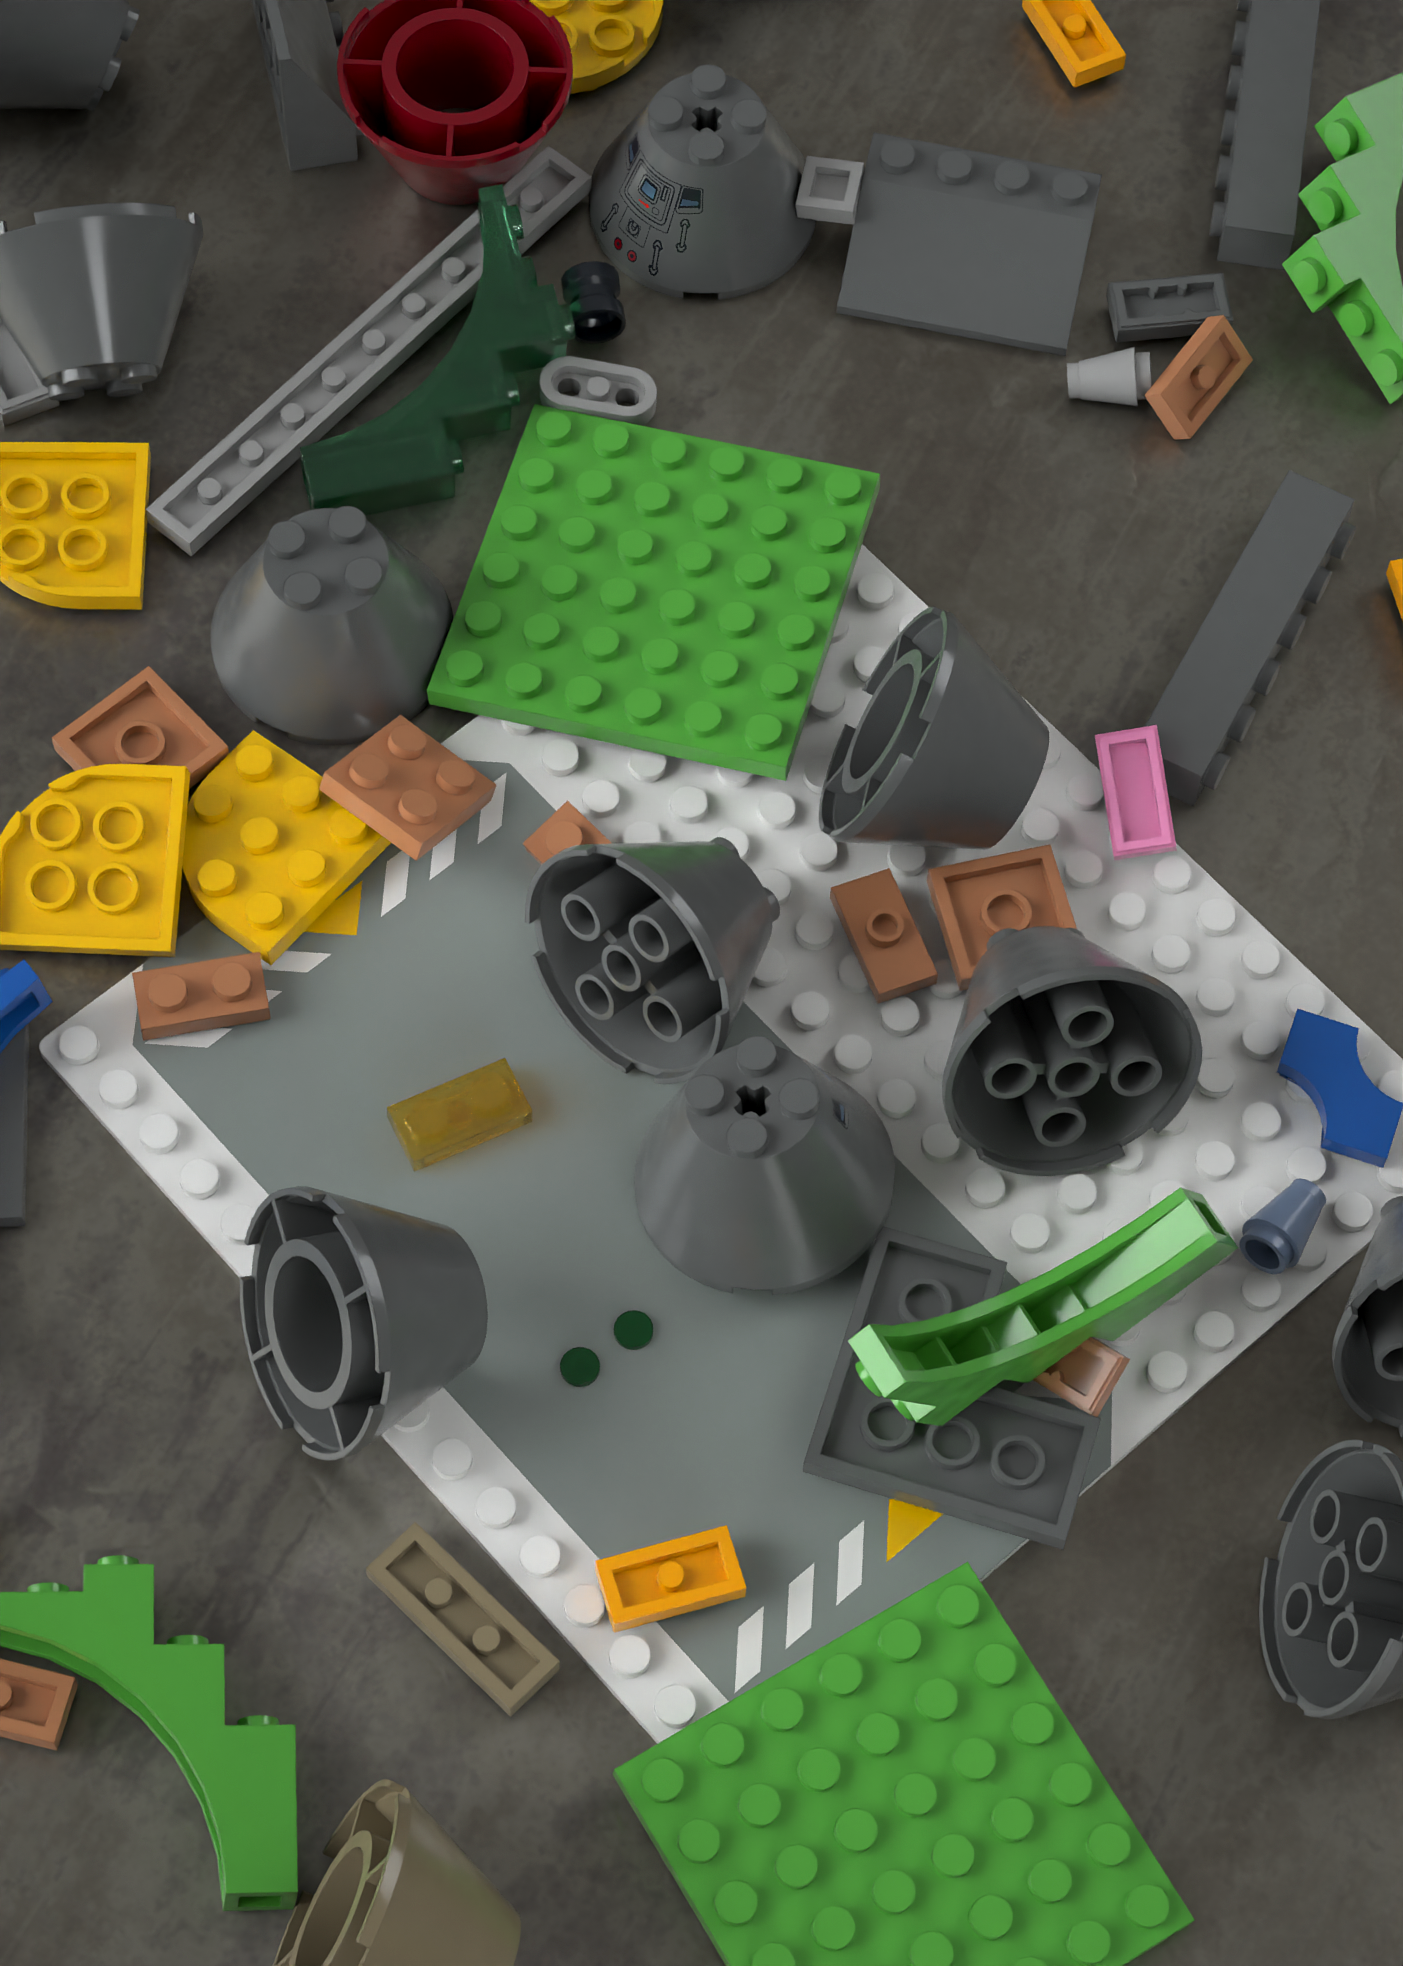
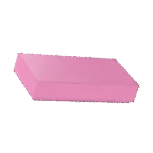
M1157 725L1095 735L1114 860L1177 851Z

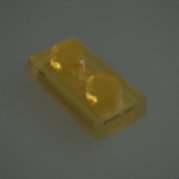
M503 1058L388 1106L387 1118L415 1172L532 1122V1109L506 1058Z

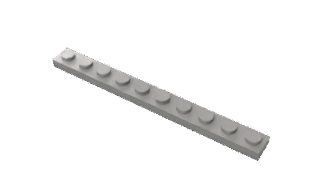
M548 145L146 508L148 523L190 556L194 555L589 194L592 188V176Z

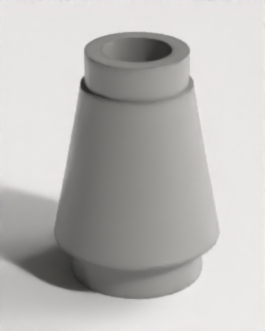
M1135 347L1081 360L1078 363H1067L1069 399L1081 398V400L1138 406V400H1147L1144 395L1152 386L1150 352L1135 353Z

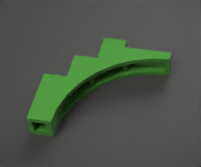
M1403 72L1345 96L1314 126L1336 162L1329 165L1298 195L1321 232L1313 235L1282 263V266L1312 313L1329 306L1390 404L1403 399V286L1396 252V207L1403 180Z
M1180 1187L1144 1214L1096 1245L1009 1291L967 1308L928 1320L898 1325L868 1324L848 1340L860 1359L855 1363V1368L867 1388L878 1397L883 1396L884 1398L891 1399L895 1407L906 1419L910 1421L915 1420L917 1423L943 1426L1004 1379L1030 1383L1090 1337L1115 1341L1238 1249V1246L1203 1195Z
M107 1556L99 1559L97 1564H84L83 1591H69V1587L64 1584L46 1582L29 1586L27 1592H0L1 1647L50 1660L98 1684L139 1716L175 1758L201 1805L217 1855L222 1910H294L298 1894L296 1724L279 1725V1719L276 1717L254 1715L239 1719L237 1725H225L224 1644H209L208 1638L199 1635H179L169 1638L167 1644H154V1564H139V1560L131 1556Z

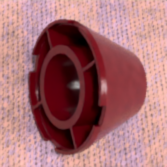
M384 0L370 11L364 7L349 25L339 48L337 77L340 95L350 118L413 190L435 202L449 205H467L491 198L522 169L562 115L571 93L573 58L567 36L554 15L548 17L530 0ZM453 108H465L474 110L464 113L440 112L441 110Z

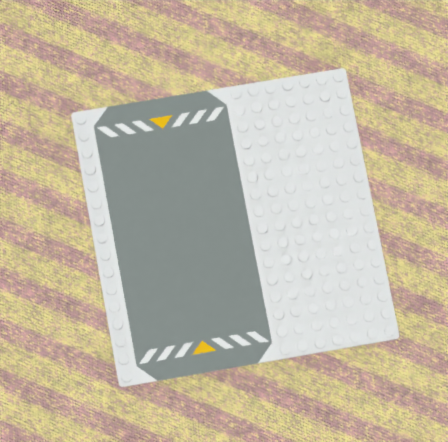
M863 544L786 781L479 715L443 741L441 745L496 784L492 800L417 861L391 843L272 965L261 959L270 1020L143 1041L132 976L133 972L252 953L223 933L206 917L176 939L175 957L153 956L46 1035L39 1044L41 1056L239 1278L252 1275L255 1244L247 1246L244 1243L252 1217L260 1204L270 1194L285 1188L296 1186L312 1187L444 1224L458 1232L471 1249L485 1286L488 1322L482 1351L470 1367L381 1436L657 1744L966 1562L970 1564L976 1576L982 1582L1026 1544L1029 1539L803 1472L806 1453L875 1240L862 1256L836 1276L807 1289L780 1295H772V1289L749 1290L733 1288V1293L703 1285L675 1268L652 1243L640 1219L634 1189L635 1163L642 1139L650 1124L660 1110L687 1081L677 1084H656L654 1081L655 1075L636 1068L626 1074L599 1057L574 1033L559 1014L541 983L531 957L540 949L534 921L530 924L525 923V903L529 885L541 864L526 851L522 843L567 800L612 844L710 842L716 837H723L736 847L740 858L752 869L762 886L769 889L776 896L780 906V916L772 923L770 940L721 1051L739 1045L749 1037L760 1036L768 1038L775 1046L784 1048L839 1078L867 1100L887 1130L895 1160L892 1206L884 1224L885 1227L1007 1262L1006 1273L999 1294H1002L1050 1271L1096 1245L1144 1214L1180 1187L1203 1195L1238 1246V1249L1115 1341L1096 1338L1128 1357L1130 1361L1098 1415L1101 1421L1079 1497L1371 1243L1375 1230L1382 1220L1380 1213L1384 1204L1392 1198L1403 1196V1109L1384 1167L1381 1168L1321 1148L1322 1123L1315 1104L1303 1089L1279 1076V1073H1277L1297 1008L1359 1028L1357 1052L1364 1072L1379 1090L1402 1103L1403 1059L1179 845L1176 844L1177 851L1114 860L1100 770L1028 701L1026 702L1049 730L1048 752L1041 775L1027 805L1013 827L995 846L983 850L849 843L835 841V839L829 837L830 835L821 831L819 827V804L822 788L845 724L855 729L857 728L873 696L863 691L869 677L900 632L918 614L929 608ZM1050 844L1077 929L1083 933L1087 940L1157 978L1172 988L1183 999L1195 1019L1201 1036L1202 1063L1195 1087L1176 1117L1159 1134L1152 1127L1137 1139L1123 1146L1122 1148L1126 1156L1083 1172L1057 1176H1030L1004 1171L980 1160L975 1149L964 1142L961 1137H956L945 1113L942 1100L943 1074L968 990L959 991L928 888L927 875L928 869ZM890 868L937 970L938 978L935 985L877 1004L831 902L830 891L831 887ZM1301 1178L1313 1182L1323 1191L1326 1197V1204L1321 1210L1299 1262L1294 1267L1285 1268L1280 1274H1269L1259 1270L1244 1257L1240 1250L1239 1242L1243 1237L1242 1227L1244 1223L1285 1188L1289 1187L1295 1179ZM631 1310L645 1313L653 1323V1337L648 1345L638 1350L622 1347L614 1336V1323L616 1319L624 1312ZM576 1347L592 1350L600 1362V1372L597 1379L584 1387L570 1385L563 1379L560 1372V1362L563 1355ZM1004 1379L994 1386L1088 1414L1033 1380L1030 1383H1023ZM727 1525L746 1584L745 1597L623 1631L613 1632L595 1572L596 1560Z

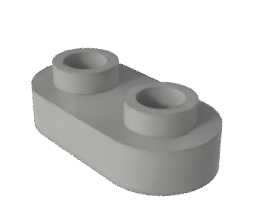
M564 356L549 362L540 374V400L543 406L642 426L647 424L656 412V384L648 373L635 367L574 356ZM572 391L577 393L578 395L572 397L563 395L562 393ZM622 402H631V403H634L635 405H633V406H622V405H619V404L622 403Z

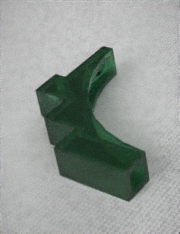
M502 184L479 188L478 221L484 253L483 272L471 313L448 354L419 387L386 413L345 434L300 447L301 474L310 510L322 508L337 509L342 506H351L359 509L367 516L455 497V475L464 473L463 459L458 440L510 430L512 407L520 405L519 391L514 373L542 368L552 360L566 356L567 340L575 339V328L568 303L559 305L553 284L538 286L531 256L521 257L517 240L524 239L520 211L517 204L507 205Z

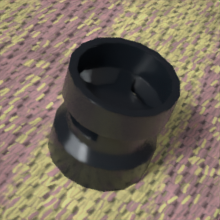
M589 261L574 265L565 271L561 278L563 299L570 306L566 311L567 327L570 336L581 343L588 344L604 343L619 336L626 327L624 306L617 299L620 295V281L615 267L606 262Z

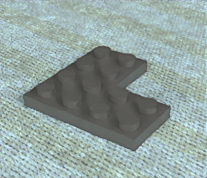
M883 1226L876 1237L806 1453L803 1472L1064 1550L1101 1418L993 1387L943 1426H937L906 1419L898 1411L891 1399L884 1398L883 1396L878 1397L872 1393L856 1371L855 1363L860 1359L848 1342L851 1337L868 1324L898 1325L928 1320L999 1295L1007 1267V1262Z

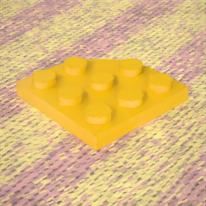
M530 0L548 17L554 15L567 36L573 58V81L570 94L593 91L616 80L637 65L652 47L659 33L664 0Z
M0 442V581L18 594L49 606L68 609L142 610L147 537L146 508L149 502L151 467L149 443Z
M253 730L207 775L192 795L187 807L182 868L188 889L195 903L209 921L252 953L260 952V958L269 965H272L391 842L319 790L323 778L321 775Z
M104 764L91 766L71 772L48 784L50 788L35 798L21 813L17 810L0 835V950L175 957L190 783L188 768L186 766Z

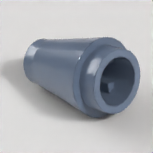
M1295 1179L1289 1187L1285 1188L1244 1223L1242 1227L1243 1237L1239 1242L1240 1250L1244 1257L1253 1266L1269 1274H1280L1285 1268L1296 1266L1321 1210L1326 1204V1197L1323 1191L1309 1180Z

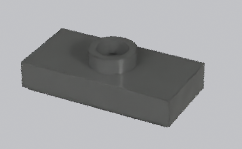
M1223 273L1108 283L1106 297L1116 343L1193 336L1206 318L1210 316L1224 315L1230 325H1233L1234 320Z

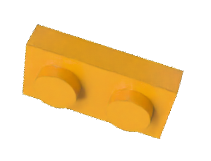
M1022 0L1023 10L1074 88L1124 69L1126 53L1091 0Z
M727 1525L595 1561V1572L614 1633L746 1596V1584Z

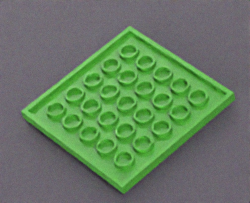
M534 404L428 685L427 695L429 704L786 781L880 490V473Z
M968 1562L615 1768L613 1772L615 1780L726 1966H1125L1186 1928L1195 1920Z

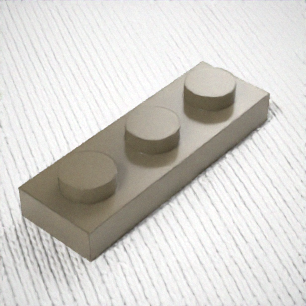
M416 1522L366 1567L367 1577L510 1717L560 1670V1661Z

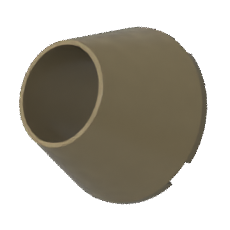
M383 1779L372 1785L354 1803L325 1846L322 1853L334 1860L318 1886L315 1895L302 1890L273 1966H513L520 1941L521 1920L517 1910L410 1791L392 1780Z

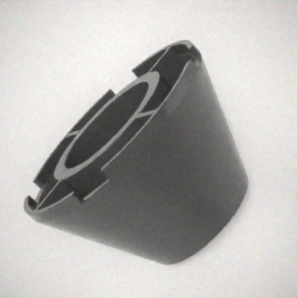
M934 606L929 607L909 622L887 649L863 688V691L873 696L857 728L855 729L845 724L826 773L819 804V827L822 832L830 835L829 837L835 839V841L989 849L995 846L1013 827L1037 785L1049 747V730L955 615Z
M296 1186L278 1190L270 1194L257 1208L251 1219L244 1241L247 1246L255 1244L252 1275L240 1277V1309L245 1343L254 1376L271 1414L282 1430L294 1427L307 1442V1444H303L302 1451L312 1457L327 1461L357 1454L477 1360L482 1351L487 1333L488 1310L485 1286L471 1249L454 1229L444 1224L308 1186Z

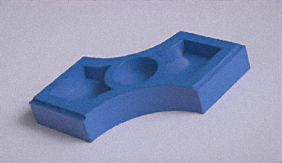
M1297 1008L1277 1073H1279V1076L1303 1089L1315 1104L1322 1123L1321 1148L1383 1168L1391 1148L1403 1109V1103L1379 1090L1364 1072L1357 1052L1359 1028Z

